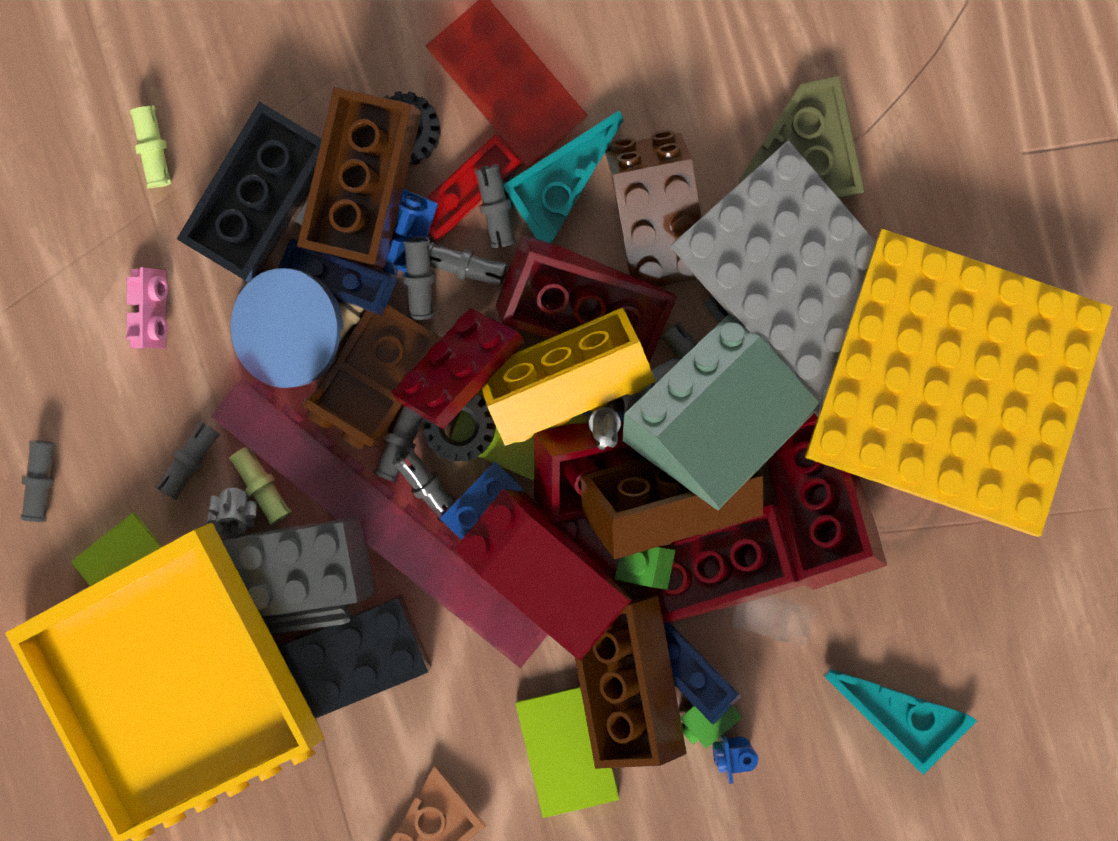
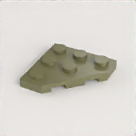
M839 76L800 84L739 179V183L742 182L789 140L838 199L865 192Z

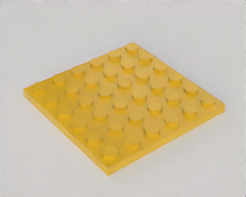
M881 229L805 458L1026 534L1040 537L1042 536L1113 306Z

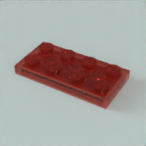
M478 0L425 45L427 51L527 168L588 118L586 112L490 0Z

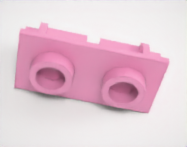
M144 267L130 269V277H126L127 305H139V313H127L126 340L130 341V348L166 349V336L168 333L166 321V297L168 295L166 270Z

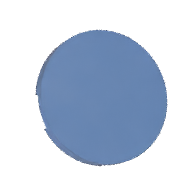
M272 269L254 277L238 295L231 315V338L240 362L259 381L280 388L304 386L322 377L336 359L334 357L339 346L340 333L343 330L342 313L334 294L318 277H313L297 269Z

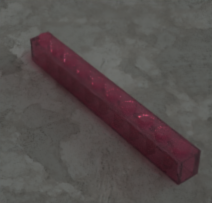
M240 379L211 417L337 520L361 516L365 540L370 547L521 669L548 634L477 574L454 549L458 543L440 528L435 533L423 524L427 519L424 514L409 503L404 508L393 499L396 492L379 478L374 483L362 474L365 467L348 453L344 458L331 449L335 444L333 440L317 428L313 433L301 424L304 417L288 404H285L282 408L270 399L274 393L259 380L254 379L250 383L248 380Z

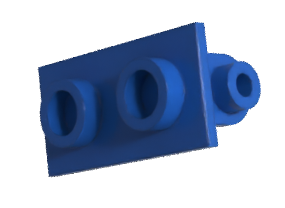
M403 190L386 267H383L384 272L391 275H397L399 270L407 272L404 240L414 236L428 237L438 206L437 202L409 190Z
M494 462L440 519L462 540L503 489L522 491L523 488L507 471Z
M723 734L719 737V741L712 743L715 766H717L718 773L725 774L729 784L733 783V773L752 771L758 764V755L750 741L745 737L726 738Z

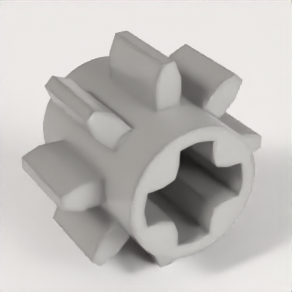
M227 488L219 494V497L211 496L207 523L212 522L216 524L217 532L223 536H240L245 532L246 528H254L257 501H249V496L241 489Z

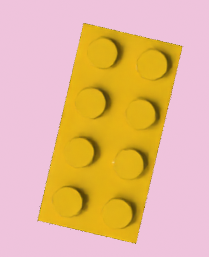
M620 308L513 354L481 389L489 412L506 446L513 442L526 441L534 433L551 426H561L570 421L572 417L588 410L605 407L610 401L621 396L636 394L645 389L647 385L656 381L641 343L624 309Z

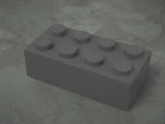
M361 516L245 534L237 537L220 538L261 617L353 604L375 595Z

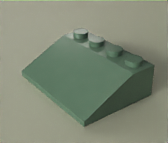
M728 314L624 414L623 442L718 511L813 415L820 406V403L757 333L751 334Z

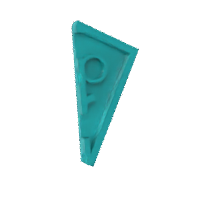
M620 111L615 112L503 185L507 195L536 239L548 243L553 242L605 151L624 122Z
M831 668L823 674L922 775L977 722L969 714Z

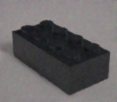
M259 101L178 235L177 240L250 283L254 277L259 275L309 192L322 139Z
M402 594L352 614L351 620L348 623L321 627L277 645L315 719L429 673L432 667Z

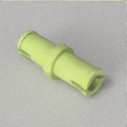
M143 106L130 110L138 145L134 147L136 154L141 155L147 189L172 184L164 150L167 149L166 140H161L155 106Z
M249 445L229 457V460L247 485L245 489L247 495L255 498L267 517L268 523L273 525L289 516L292 511L273 483L276 481L274 476L266 473L254 454L253 448Z

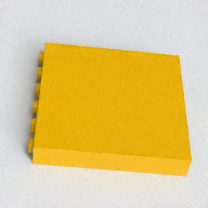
M212 522L187 533L5 632L114 841H125L130 838L132 841H142L155 833L154 826L162 823L166 829L186 818L187 816L184 811L194 807L196 813H199L217 803V795L226 791L228 797H231L250 786L249 779L258 776L261 781H264L282 771L283 769L280 764L290 759L293 765L307 760L316 754L313 747L325 739Z

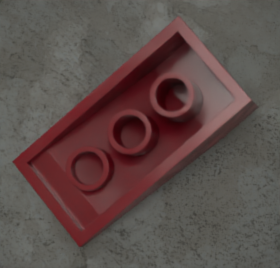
M523 235L495 307L502 324L548 338L555 337L623 308L641 343L647 361L650 363L677 296L674 293L558 245Z
M813 414L767 460L797 580L813 590L887 566L878 529L859 476L805 458L818 419L816 414Z
M621 422L620 429L617 432V445L614 448L607 446L604 450L596 447V439L593 438L589 423L567 424L534 433V499L552 524L584 517L582 515L581 475L645 458L623 442L624 422Z
M503 489L455 548L458 554L480 577L577 660L584 658L632 601L557 523L552 524L542 508L523 491Z
M771 504L763 507V516L675 541L668 545L658 546L675 550L668 589L653 588L635 584L638 598L659 597L663 624L771 596L803 586L804 584L798 582L779 506Z

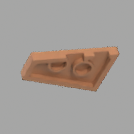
M435 765L429 773L420 793L415 797L408 809L409 811L399 829L394 833L390 841H471L487 825L439 767Z

